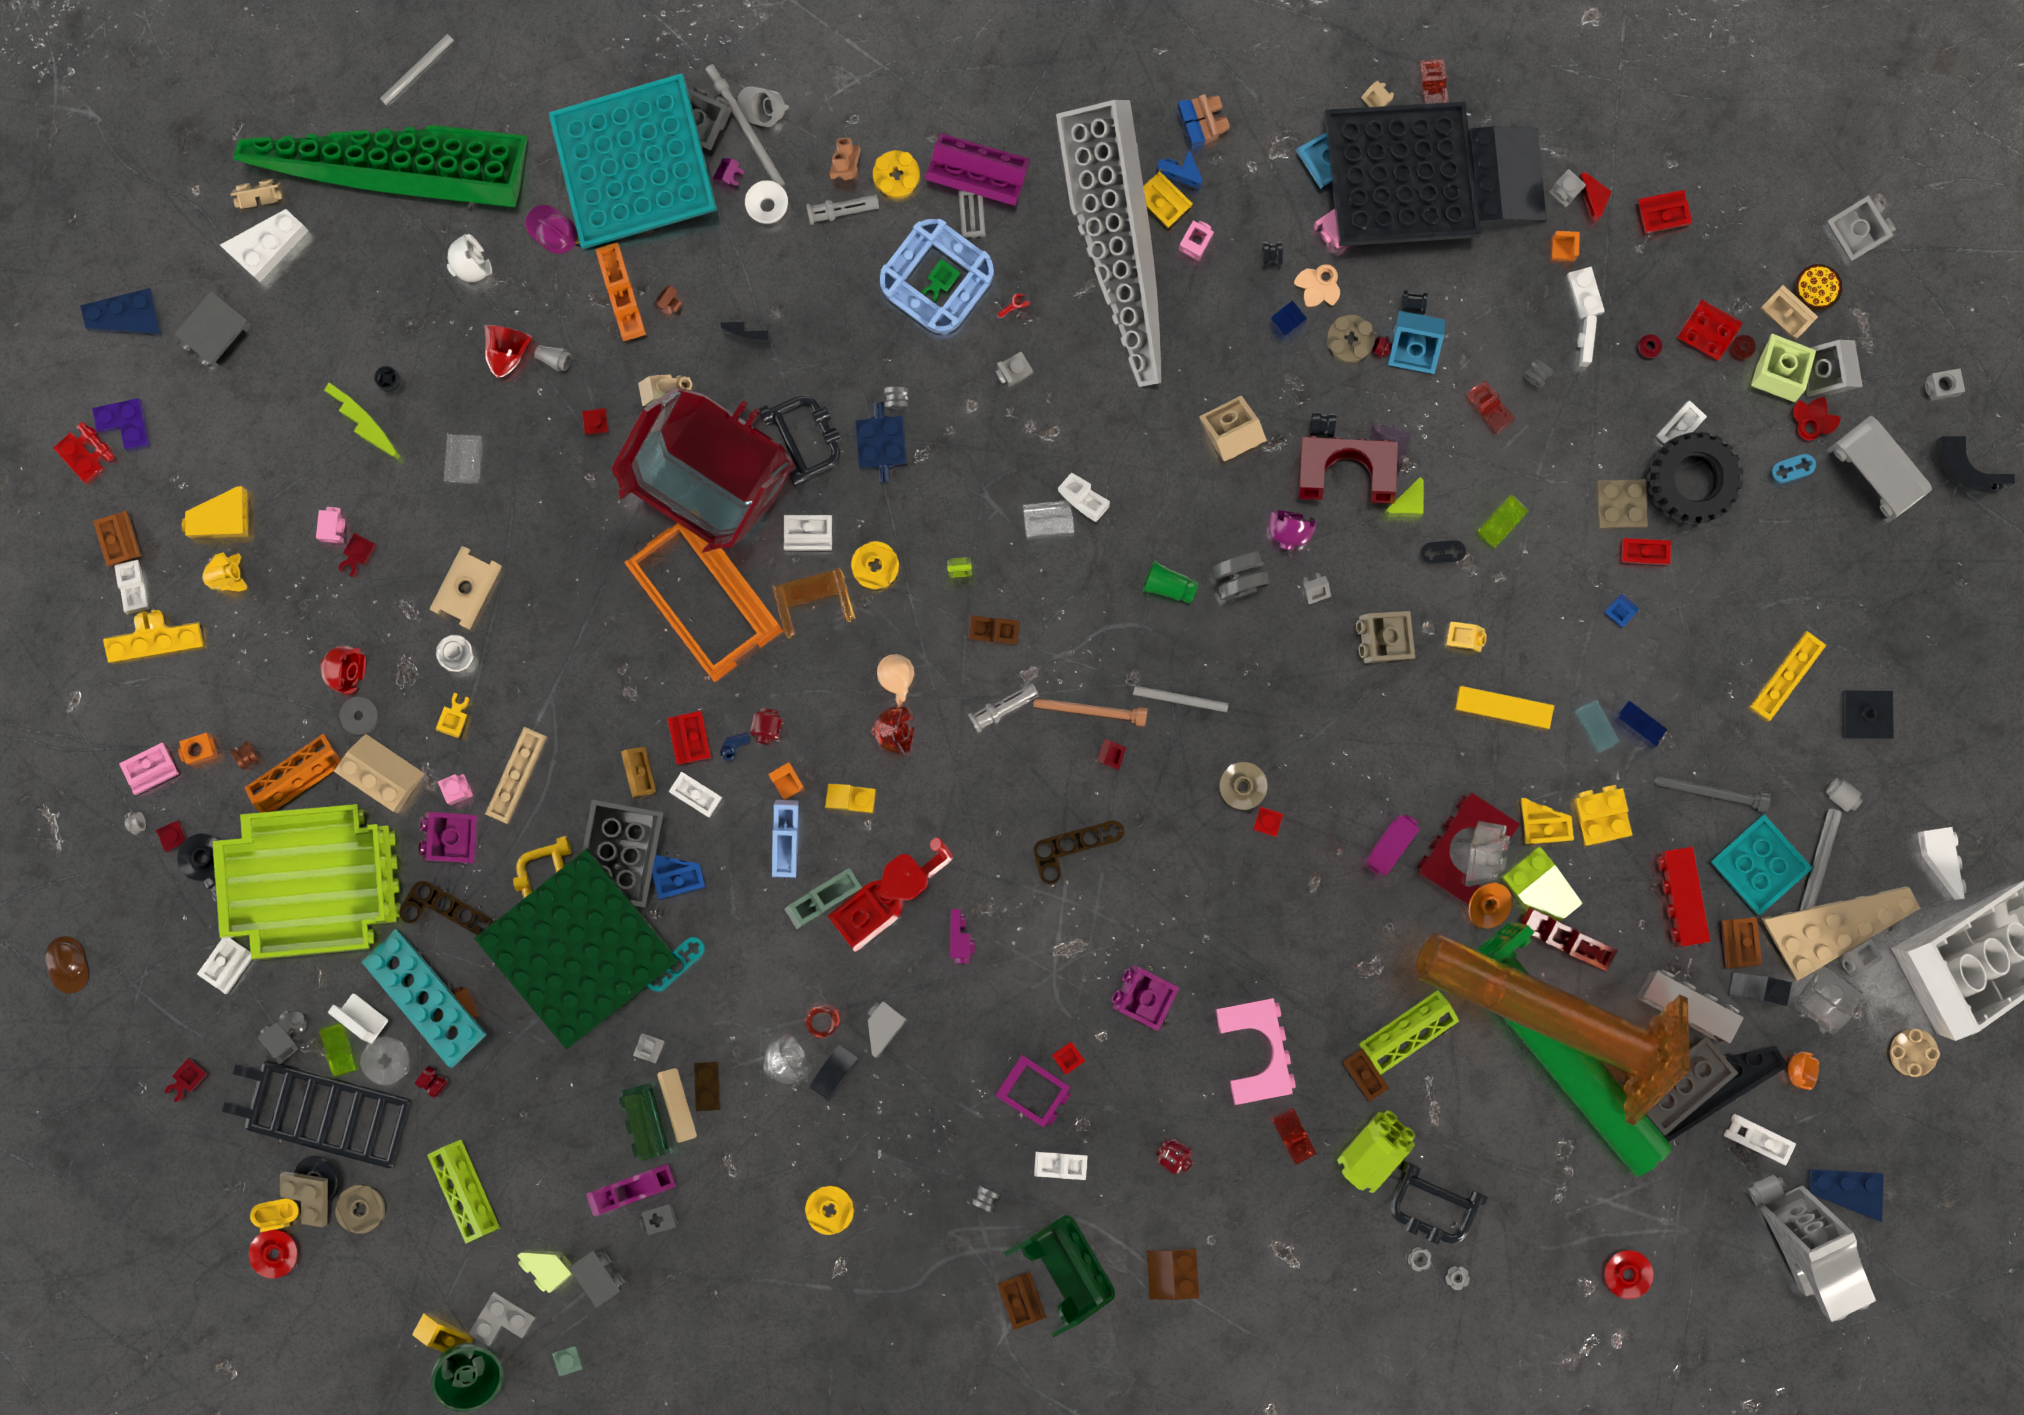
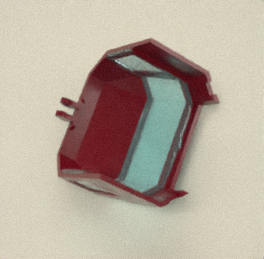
M675 387L642 410L611 468L614 477L618 481L620 488L618 492L621 500L630 493H633L709 543L702 550L701 553L714 549L733 547L744 538L766 510L774 503L795 464L781 444L752 426L760 413L758 409L755 408L751 411L747 421L739 418L747 408L748 403L744 400L741 401L733 414L704 394Z

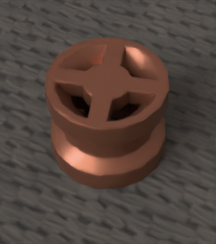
M248 740L244 741L241 747H234L230 750L234 760L242 770L246 769L251 762L256 763L260 761L256 750Z

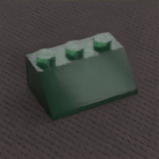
M652 1083L621 1091L622 1096L619 1097L622 1111H627L628 1120H625L628 1134H633L635 1143H632L631 1146L634 1157H639L640 1161L669 1154L670 1150Z

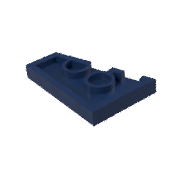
M150 288L80 305L84 325L87 330L162 335Z
M1809 1169L1808 1191L1811 1194L1882 1222L1884 1173Z

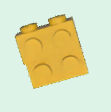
M1616 785L1602 788L1603 793L1594 794L1593 790L1579 793L1580 798L1574 799L1584 846L1632 836L1623 788L1617 789Z

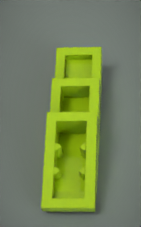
M328 383L324 391L343 403L339 411L358 424L354 432L389 455L399 459L400 454L373 418L348 395L331 383Z

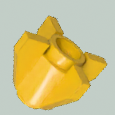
M224 552L215 554L202 574L205 585L210 589L222 591L231 590L239 592L246 590L248 586L240 578L238 567L241 560L240 554L232 555L228 558Z

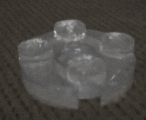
M376 1038L372 1044L369 1043L361 1054V1069L366 1077L378 1085L397 1083L406 1076L410 1066L408 1049L402 1041L395 1038ZM383 1054H387L388 1058L392 1059V1063L388 1064V1068H385L384 1064L379 1063V1059L383 1058Z

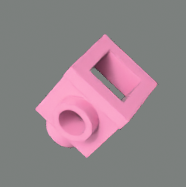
M1333 209L1315 222L1314 229L1316 231L1321 229L1320 235L1327 244L1331 243L1333 247L1336 246L1339 249L1342 246H1339L1335 209Z
M1193 221L1179 245V251L1200 261L1214 234L1211 227L1202 221L1198 223ZM1199 237L1201 239V243L1196 244L1195 242H1193V238Z
M326 507V511L319 510L316 539L320 542L344 544V538L340 536V533L344 532L345 519L340 514V508Z
M454 774L438 781L447 804L451 806L473 796L464 774L460 776Z

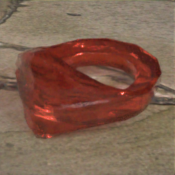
M830 1005L816 1006L809 1012L806 1018V1027L809 1033L817 1038L831 1035L839 1025L838 1010ZM825 1011L832 1017L831 1026L826 1031L820 1032L812 1026V1018L817 1013Z

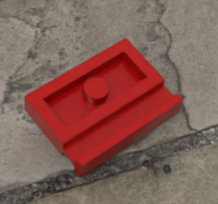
M1685 190L1638 199L1637 202L1645 234L1692 224Z
M702 711L667 718L677 765L712 758Z

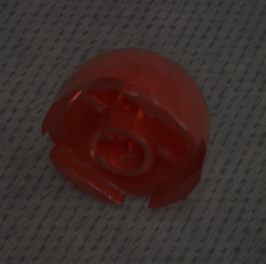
M906 706L887 708L881 712L876 722L873 723L872 734L876 738L878 745L888 753L906 754L905 751L911 750L915 727L910 728V720H914L910 708Z

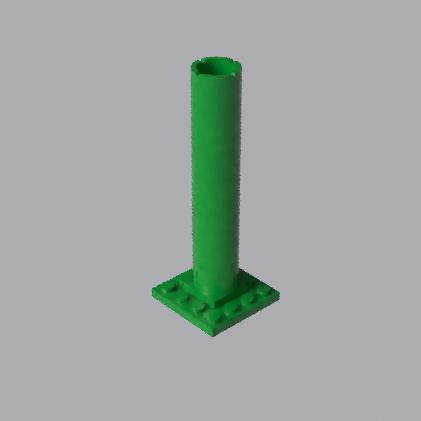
M1509 921L1439 980L1437 984L1443 991L1458 996L1462 994L1464 996L1468 995L1477 986L1631 1173L1636 1177L1646 1174L1657 1166V1162H1662L1669 1155L1673 1148L1672 1145L1518 961L1514 950L1529 944L1532 940L1531 936L1535 932L1529 925Z

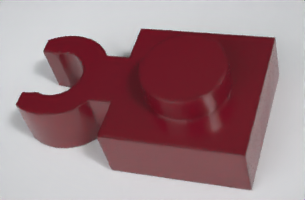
M354 533L343 551V554L348 556V558L339 564L338 570L343 572L346 566H351L352 570L349 576L354 578L358 573V563L366 565L376 544Z
M187 1058L172 1076L177 1082L168 1085L164 1093L169 1094L172 1089H176L178 1095L173 1101L179 1102L184 1097V1090L187 1089L189 1092H193L208 1073L191 1058Z

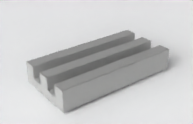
M959 191L962 236L965 239L967 237H986L983 196L978 195L980 231H976L973 195L976 194ZM964 196L969 198L971 232H966Z

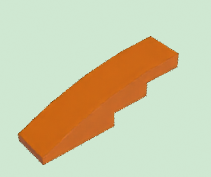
M618 242L595 249L623 341L646 335Z

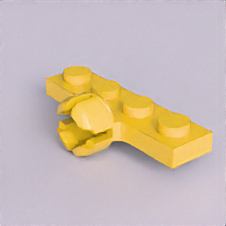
M151 610V613L147 611L138 613L134 617L136 628L134 633L103 639L108 663L203 647L204 645L199 622L167 626L164 623L163 614L160 610Z

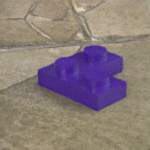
M139 398L92 408L97 432L120 428L125 450L150 446L142 404Z

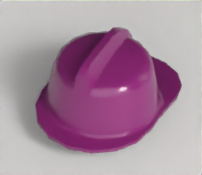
M539 205L529 211L525 226L527 232L534 240L553 253H565L574 247L578 233L576 226L569 218L550 205Z

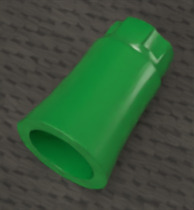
M1153 560L1142 591L1191 603L1198 587V581L1188 579L1189 576L1178 573Z

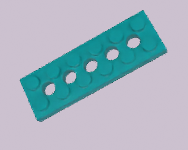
M395 929L362 961L363 965L448 1067L453 1068L487 1035L400 930ZM394 957H398L400 964L397 969L392 970L390 962ZM412 974L414 983L412 986L406 987L405 978ZM426 991L429 999L427 1003L422 1005L419 1002V996ZM441 1009L443 1011V1018L441 1021L436 1022L434 1020V1013L436 1010ZM455 1026L458 1030V1035L455 1039L451 1040L448 1032L450 1028Z

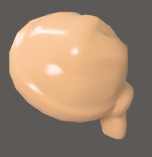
M893 654L884 657L880 661L877 668V677L882 687L896 694L898 706H901L906 699L908 688L914 678V667L906 657Z

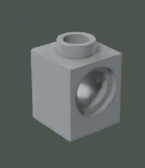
M1961 368L1932 373L1927 377L1925 389L1926 393L1930 395L1931 401L1960 396L1965 392ZM1939 380L1947 382L1948 390L1940 388Z

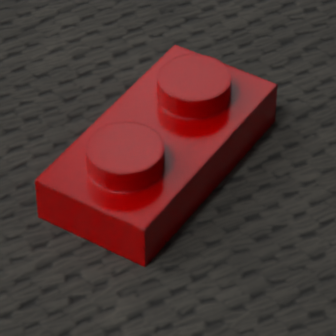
M1622 539L1621 563L1670 565L1671 540Z

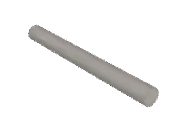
M446 34L380 97V100L387 105L454 41L451 36Z
M1134 686L1133 695L1221 712H1227L1229 704L1140 686Z

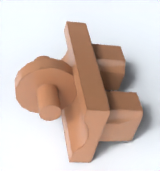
M839 138L836 142L835 154L832 157V165L829 172L830 178L835 179L840 176L843 180H850L855 178L858 173L857 163L861 149L859 145L852 144L851 138Z

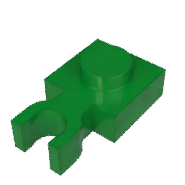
M940 259L927 277L932 281V284L927 286L921 294L926 296L932 290L934 297L931 301L935 303L939 298L940 290L943 289L948 292L961 272L943 259Z

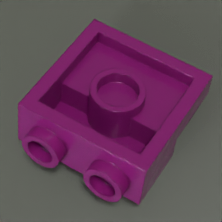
M426 812L425 817L420 819V831H424L423 841H419L418 854L422 855V860L474 863L477 815Z
M951 909L950 958L955 959L957 964H970V954H975V939H971L970 934L961 933V930H966V915L961 914V909Z
M1133 965L1131 969H1126L1123 974L1122 981H1124L1121 990H1117L1113 994L1112 1003L1114 1005L1112 1008L1159 1031L1179 987Z

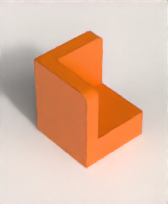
M1556 231L1552 236L1551 260L1575 261L1579 256L1580 232Z
M789 762L768 774L784 800L805 789Z

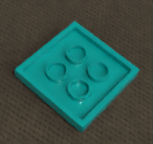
M1765 814L1759 817L1710 861L1712 866L1757 916L1764 913L1813 869Z

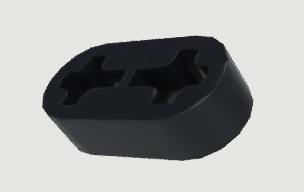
M1457 540L1426 543L1420 550V558L1427 565L1457 563L1466 554L1464 544ZM1454 545L1456 549L1461 550V553L1457 555V558H1454L1453 554H1445V551L1451 550ZM1429 547L1434 552L1441 551V554L1435 555L1433 560H1430V557L1425 556L1424 553L1428 551Z

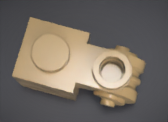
M671 374L649 376L638 383L642 406L650 405L675 387L692 391L690 377L682 375L676 376V378H672Z

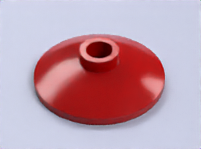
M269 1230L260 1233L252 1241L249 1248V1261L256 1273L265 1278L275 1279L285 1276L293 1269L297 1261L298 1251L296 1243L290 1235L280 1230ZM273 1249L279 1251L277 1258H273L271 1255Z
M1632 1250L1620 1251L1609 1259L1605 1267L1606 1284L1611 1292L1620 1298H1639L1652 1285L1654 1277L1652 1265L1639 1252ZM1625 1270H1630L1632 1273L1628 1279L1623 1276Z

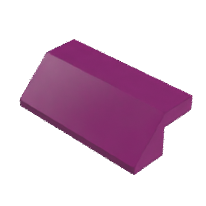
M940 133L935 143L932 160L926 171L925 180L1015 206L1021 193L1030 158Z

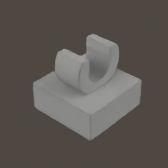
M1315 573L1316 579L1308 581V578L1304 577L1303 587L1308 604L1331 597L1329 582L1326 576L1321 577L1319 573Z
M641 1033L633 1056L657 1064L665 1041Z

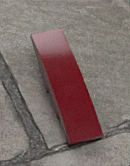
M1529 907L1521 924L1531 927L1535 932L1533 936L1605 971L1608 970L1618 951L1614 947Z

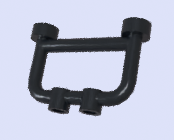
M799 395L770 409L767 405L758 408L766 426L775 422L797 467L789 475L796 489L805 486L804 480L824 472L837 464L840 459V449L837 443L841 440L840 435L835 427L830 429L827 421L831 417L825 406L820 408L813 397ZM801 404H806L810 407L831 451V456L827 460L810 468H807L781 414Z
M1403 1161L1400 1170L1404 1171L1391 1203V1212L1394 1218L1400 1223L1405 1224L1404 1230L1415 1235L1418 1234V1231L1428 1234L1426 1239L1439 1245L1441 1240L1451 1244L1462 1241L1470 1230L1479 1206H1485L1488 1197L1470 1189L1468 1197L1464 1198L1418 1178L1421 1168ZM1409 1184L1467 1209L1458 1232L1450 1234L1404 1214L1400 1206Z

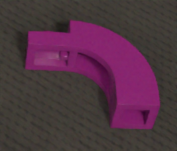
M668 1164L589 1192L586 1194L592 1214L595 1217L676 1187Z

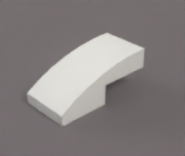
M1071 473L1058 487V491L1081 513L1097 522L1109 508L1110 501L1090 490L1091 484Z
M134 560L114 565L125 614L129 615L150 610L139 561Z
M1036 1152L1034 1176L1086 1180L1087 1155Z

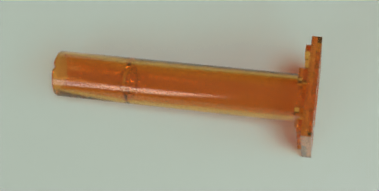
M1439 933L1430 935L1429 940L1424 942L1415 962L1416 970L1414 971L1418 979L1623 1071L1625 1074L1624 1092L1626 1094L1624 1105L1625 1122L1631 1125H1635L1690 1071L1687 997L1679 994L1645 1028Z

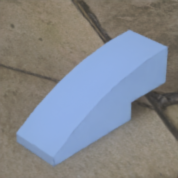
M775 800L772 877H796L799 800Z

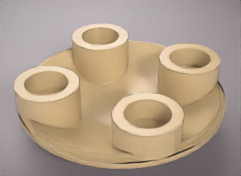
M1907 1029L1900 1032L1893 1039L1890 1046V1059L1893 1066L1900 1073L1910 1077H1920L1929 1073L1935 1067L1940 1056L1934 1038L1929 1033L1920 1029Z

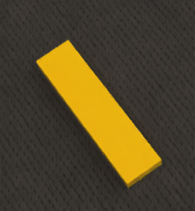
M1806 631L1759 693L1750 708L1768 722L1771 721L1826 647V644Z
M1460 686L1455 710L1550 729L1554 705Z

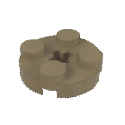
M1357 315L1339 317L1331 325L1327 334L1328 348L1336 359L1345 363H1356L1364 359L1371 352L1375 342L1372 325ZM1350 333H1353L1354 337L1357 338V342L1354 341L1352 345H1349L1348 340L1344 339V336H1348Z
M369 1185L351 1186L339 1196L335 1209L336 1218L344 1229L353 1233L363 1234L370 1232L378 1227L385 1217L383 1197ZM358 1202L361 1205H366L367 1209L364 1210L365 1214L363 1216L360 1213L356 1214L354 1212Z

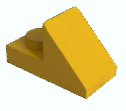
M828 784L825 808L873 813L876 789L843 784Z

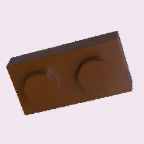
M1363 1048L1342 1061L1369 1102L1390 1089Z

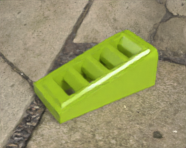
M963 557L947 560L950 578L969 577L972 575L971 558Z

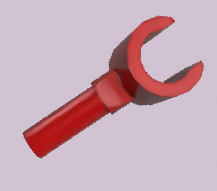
M1015 294L1012 298V303L998 312V316L1001 318L1016 308L1028 307L1030 301H1025L1022 304L1020 302L1021 297L1026 294Z

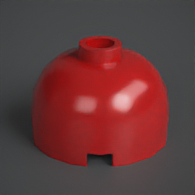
M337 646L325 655L321 661L320 668L323 681L329 688L343 694H351L357 690L358 687L355 685L358 678L363 680L366 670V657L360 653L362 651L360 648Z

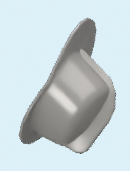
M752 86L742 89L738 95L737 104L747 121L751 124L772 127L783 117L785 110L789 109V105L785 104L780 93L774 90Z

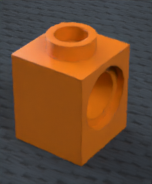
M203 733L179 741L181 747L178 748L179 757L187 765L193 766L219 757L212 734ZM195 744H200L202 748L198 756H193L192 747Z

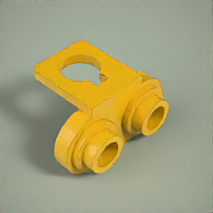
M288 1198L260 1203L252 1208L250 1219L255 1226L260 1227V1232L290 1226L289 1222L294 1221L298 1217L299 1206L296 1201Z

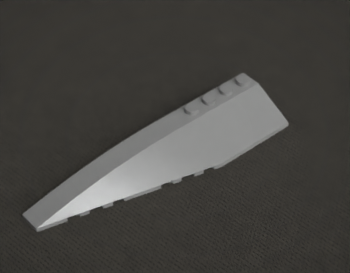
M1111 100L1058 113L1056 117L1070 207L1080 224L1078 226L1080 234L1085 237L1088 248H1086L1088 255L1093 258L1096 267L1094 270L1108 305H1111L1114 313L1112 315L1114 323L1119 326L1122 334L1120 339L1123 346L1127 347L1130 355L1128 359L1138 386L1143 387L1161 383L1160 328L1155 267L1130 100Z

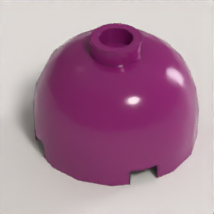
M1271 510L1268 526L1269 533L1275 541L1280 542L1281 548L1294 550V546H1303L1312 539L1317 520L1310 517L1309 521L1303 520V514L1285 510H1278L1276 513L1274 510Z

